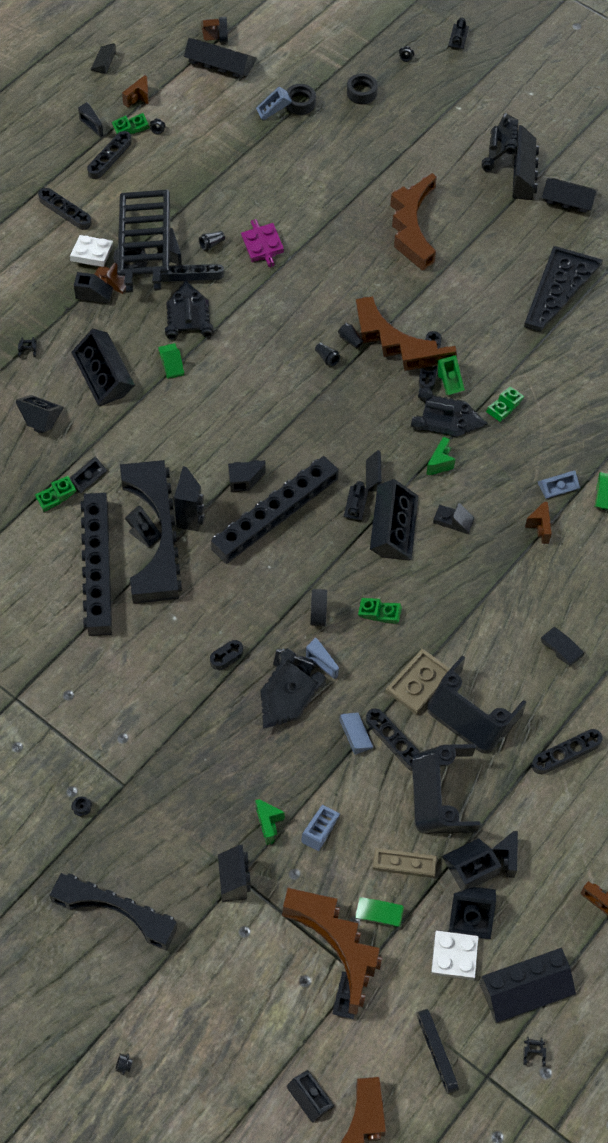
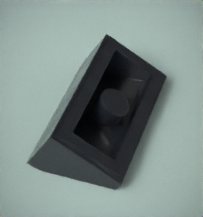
M115 43L100 47L91 71L107 73L116 53Z
M377 450L366 460V488L369 491L376 492L377 485L382 483L380 450Z
M95 456L69 478L76 491L81 494L103 475L107 469Z
M308 1070L294 1077L287 1085V1089L311 1122H315L334 1107V1104Z

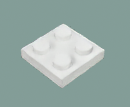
M80 235L70 255V261L104 267L113 248V241Z
M436 931L431 975L474 980L478 936Z

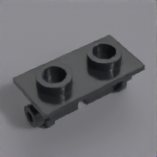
M459 18L457 24L453 25L448 47L464 49L469 26H466L465 18Z
M357 481L354 486H350L344 518L362 521L369 491L368 488H365L362 481Z
M285 648L276 650L274 666L280 665L279 654ZM301 655L299 658L295 656V661L292 664L310 677L311 670L314 669L316 662Z

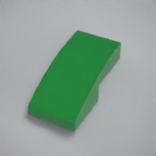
M144 113L130 119L126 115L112 122L117 134L121 131L135 134L150 128Z
M509 387L500 394L498 400L488 406L486 412L501 422L519 405L524 396L517 390Z
M599 472L594 507L608 510V474Z
M69 476L52 482L51 488L35 494L43 512L64 502L76 492Z
M361 598L358 616L378 622L399 624L402 606L400 603H382L377 598Z
M359 897L355 918L363 921L377 922L380 925L400 927L404 906Z

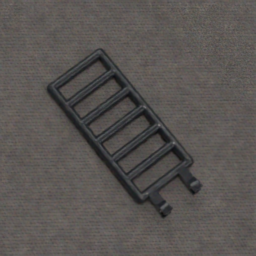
M166 189L121 193L119 199L117 274L125 276L124 285L126 286V293L133 292V275L153 274L152 283L154 284V291L161 290V273L169 271L170 191ZM163 197V202L126 205V199ZM163 209V215L126 217V212ZM163 222V227L125 230V224ZM163 234V240L125 243V237ZM163 247V253L124 256L125 250ZM162 260V266L124 269V263Z

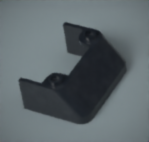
M462 655L443 676L428 702L427 711L433 718L465 742L476 744V750L487 754L494 750L522 717L526 701L523 699L512 713L504 708H496L489 715L458 693L462 686V679L459 675L463 671L465 657Z
M476 744L440 745L414 755L412 759L415 827L420 833L478 832L481 826L480 821L460 822L459 812L455 807L450 805L442 806L440 766L452 764L455 757H472Z

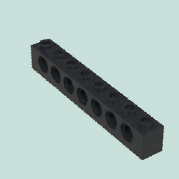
M325 456L315 459L308 468L299 471L296 477L292 480H287L280 489L274 490L264 501H259L252 510L243 513L240 519L230 523L223 532L215 534L211 540V550L225 564H228L337 481L339 469Z
M107 493L84 494V501H81V513L84 512V517H81V528L85 529V533L81 534L82 545H85V550H82V561H85L86 564L85 567H82V576L86 578V583L82 584L83 595H86V600H83V611L87 612V617L83 618L84 629L88 630L89 636L112 635Z

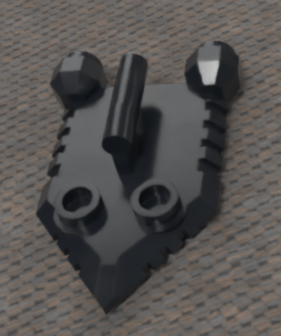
M507 113L503 114L498 126H494L490 131L489 157L484 158L481 163L483 170L486 172H490L494 168V161L504 153L511 155L517 151L519 121Z
M184 281L179 290L166 302L168 326L165 328V336L170 340L177 338L178 331L200 330L205 338L211 337L214 333V327L209 323V300L198 290L194 289L188 281Z
M420 387L418 398L421 401H426L423 416L417 415L412 417L411 427L414 430H430L458 437L465 434V432L468 433L470 430L473 431L475 428L478 429L488 424L481 416H478V413L466 401L453 400V398L448 399L447 397L443 398L439 395L435 396L429 387Z
M288 648L281 651L279 654L280 665L275 668L276 671H273L268 682L260 690L261 706L263 707V729L276 726V724L280 725L282 722L284 724L287 721L298 720L304 708L308 706L311 698L314 697L315 692L326 684L325 680L327 678L322 673L316 672L310 678L293 665L296 654Z

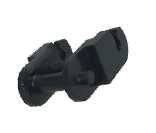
M21 337L18 343L19 358L24 349L30 348L34 351L33 357H36L37 341L34 337H32V340H24ZM24 343H32V346H24Z
M527 1036V1039L524 1040L526 1047L524 1046L523 1065H527L526 1058L529 1053H539L542 1056V1067H545L546 1048H543V1045H545L543 1038H540V1041L530 1040ZM530 1045H539V1050H531Z

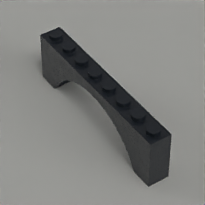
M165 460L120 464L122 489L143 499L154 510L162 527L160 545L153 559L139 573L130 577L133 604L179 599L178 592L182 591L181 580H177V575H180L179 563L175 564V558L179 557L178 547L173 545V542H177L176 530L172 531V526H175L174 514L170 515V510H173V500L168 498V494H172L171 483H167L166 479L170 478L169 467H165Z

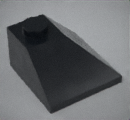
M34 395L16 399V405L27 426L34 428L33 430L38 433L51 430L64 406Z
M472 887L454 893L448 932L491 939L496 907V889Z

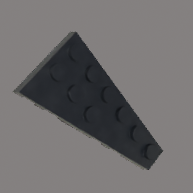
M553 246L524 327L541 332L602 265L603 260Z

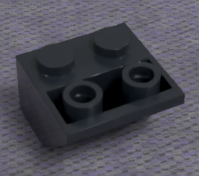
M479 838L442 856L461 891L476 887L498 876L502 868L493 850Z
M238 845L218 854L222 902L246 900L247 892H251L248 852H243V845Z

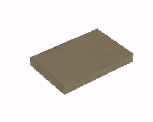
M421 649L386 688L385 692L417 715L429 702L443 676L450 668L424 649Z

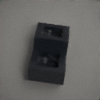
M553 627L541 637V642L555 651L556 657L569 666H572L584 656V652L576 643L556 627Z
M342 971L332 1014L354 1019L355 1014L349 1013V981L346 972Z

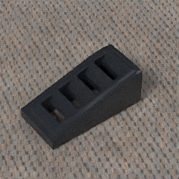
M86 102L78 107L79 120L99 137H102V123L90 104Z

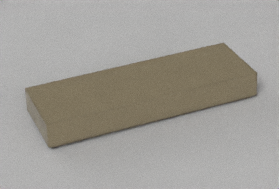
M375 848L372 870L435 878L437 856Z

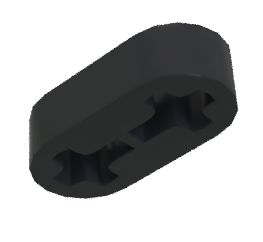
M219 17L220 43H228L227 17Z
M232 640L215 650L210 655L211 667L215 670H222L243 656V644L238 640ZM231 648H234V649H237V648H238V652H237V653H236L235 651H232V652H231ZM215 658L222 659V663L215 662Z

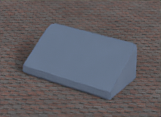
M576 471L566 472L538 481L545 499L580 488Z
M359 713L340 715V723L354 755L373 749Z

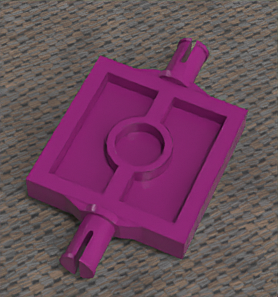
M257 219L251 220L250 223L253 229L241 233L251 262L266 260L268 267H271V265L273 267L275 263L272 257L284 253V248L274 223L259 226Z

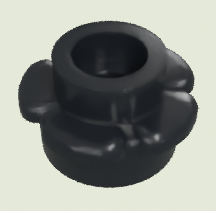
M409 46L400 48V59L404 62L412 60L414 50Z
M155 118L150 122L152 133L159 135L164 132L166 124L161 119Z
M80 796L73 801L71 808L77 816L88 815L91 811L92 803L86 797Z
M129 1053L126 1055L119 1054L115 1071L120 1072L121 1075H124L125 1072H130L133 1059L129 1058Z

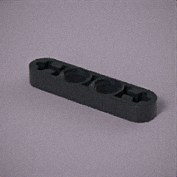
M119 132L87 166L88 176L91 179L101 178L132 143L129 132ZM112 148H118V149H119V150L116 151V152L110 151ZM107 158L109 161L101 162V159Z
M42 188L38 192L41 204L77 228L87 230L91 227V216L52 189ZM56 203H63L60 207L55 206ZM69 211H75V212H76V213L73 214V215H68V214H67V212H69Z
M220 264L169 265V271L161 273V281L220 280L224 277V267Z
M436 331L428 332L425 340L431 341L434 338L439 349L442 339L441 334ZM432 366L434 368L432 371L421 368L419 388L425 386L431 390L434 389L437 366ZM426 377H429L428 384H425Z
M370 709L366 714V724L407 769L412 771L411 757L413 758L420 751L380 709ZM378 716V722L376 720L371 721V717ZM389 728L394 734L391 737H386L382 731ZM398 743H404L406 744L407 749L405 751H399L397 750L396 745Z
M596 729L587 730L537 754L532 761L531 767L537 774L550 772L600 747L603 736ZM590 736L592 738H597L596 742H594L593 740L589 742L587 741L589 740ZM577 743L581 746V750L575 752L571 749L570 745ZM561 752L564 758L557 760L554 758L553 753ZM548 757H549V760H550V761H548V762L545 763L544 768H543L541 765L537 766L538 761H540L541 763H543V762L547 761V759H548Z
M424 1009L416 1012L419 1025L446 1093L450 1094L458 1091L457 1080L429 1010Z

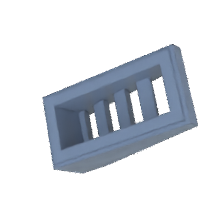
M278 87L256 109L260 118L265 120L289 105L292 101L287 91Z
M315 638L306 647V657L313 659V662H316L318 667L336 679L339 667L319 640Z
M321 805L302 833L301 842L319 851L337 822L340 813ZM322 815L330 818L331 820L329 821L323 818Z

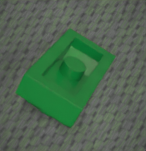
M176 344L158 347L167 379L185 375L180 350L177 349Z
M456 355L438 360V378H442L446 395L464 391Z
M443 437L427 465V475L454 469L455 458L448 456L451 447H449L450 439Z
M257 799L255 800V809L266 845L273 844L274 836L277 835L275 822L283 821L285 813Z

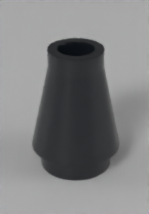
M222 231L204 233L199 237V245L203 250H210L224 241L225 235Z
M345 323L338 330L339 337L353 345L356 349L363 344L364 341L360 338L352 324Z
M323 343L316 345L315 351L326 365L335 366L339 362L340 355L337 350Z

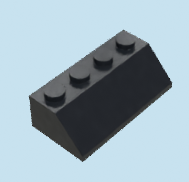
M188 38L184 57L189 58L188 62L194 64L202 62L204 67L212 69L215 66L218 67L217 71L227 73L228 70L233 72V76L242 78V75L248 76L257 57L193 38Z
M522 125L518 127L517 151L514 153L512 198L532 200L533 193H537L538 183H535L538 178V171L535 168H538L539 158H536V156L539 154V146L536 145L537 138Z
M92 328L72 350L71 353L98 406L125 397L135 386L108 332Z
M395 479L377 485L370 550L382 558L409 561L412 560L419 496Z
M562 947L483 975L479 982L496 1024L576 995L571 967Z

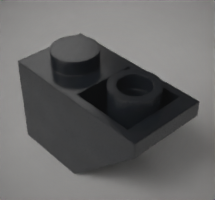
M77 272L74 282L75 299L110 303L113 287L95 274Z
M265 460L228 464L230 491H249L266 474Z

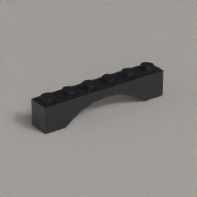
M70 873L67 875L60 874L49 895L52 903L69 910L81 907H102L116 911L126 916L138 927L148 944L167 951L177 930V922L172 916L157 914L149 906H138L130 898L122 899L117 897L115 892L107 889L105 891L98 889L96 884L89 881L86 883L79 881L77 876Z

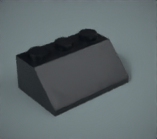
M548 177L542 198L547 203L555 204L556 201L562 203V207L571 209V206L578 207V211L587 213L588 210L591 211L598 189Z
M183 466L174 496L176 528L199 532L200 525H204L205 514H203L205 504H203L204 494H201V486L187 467Z

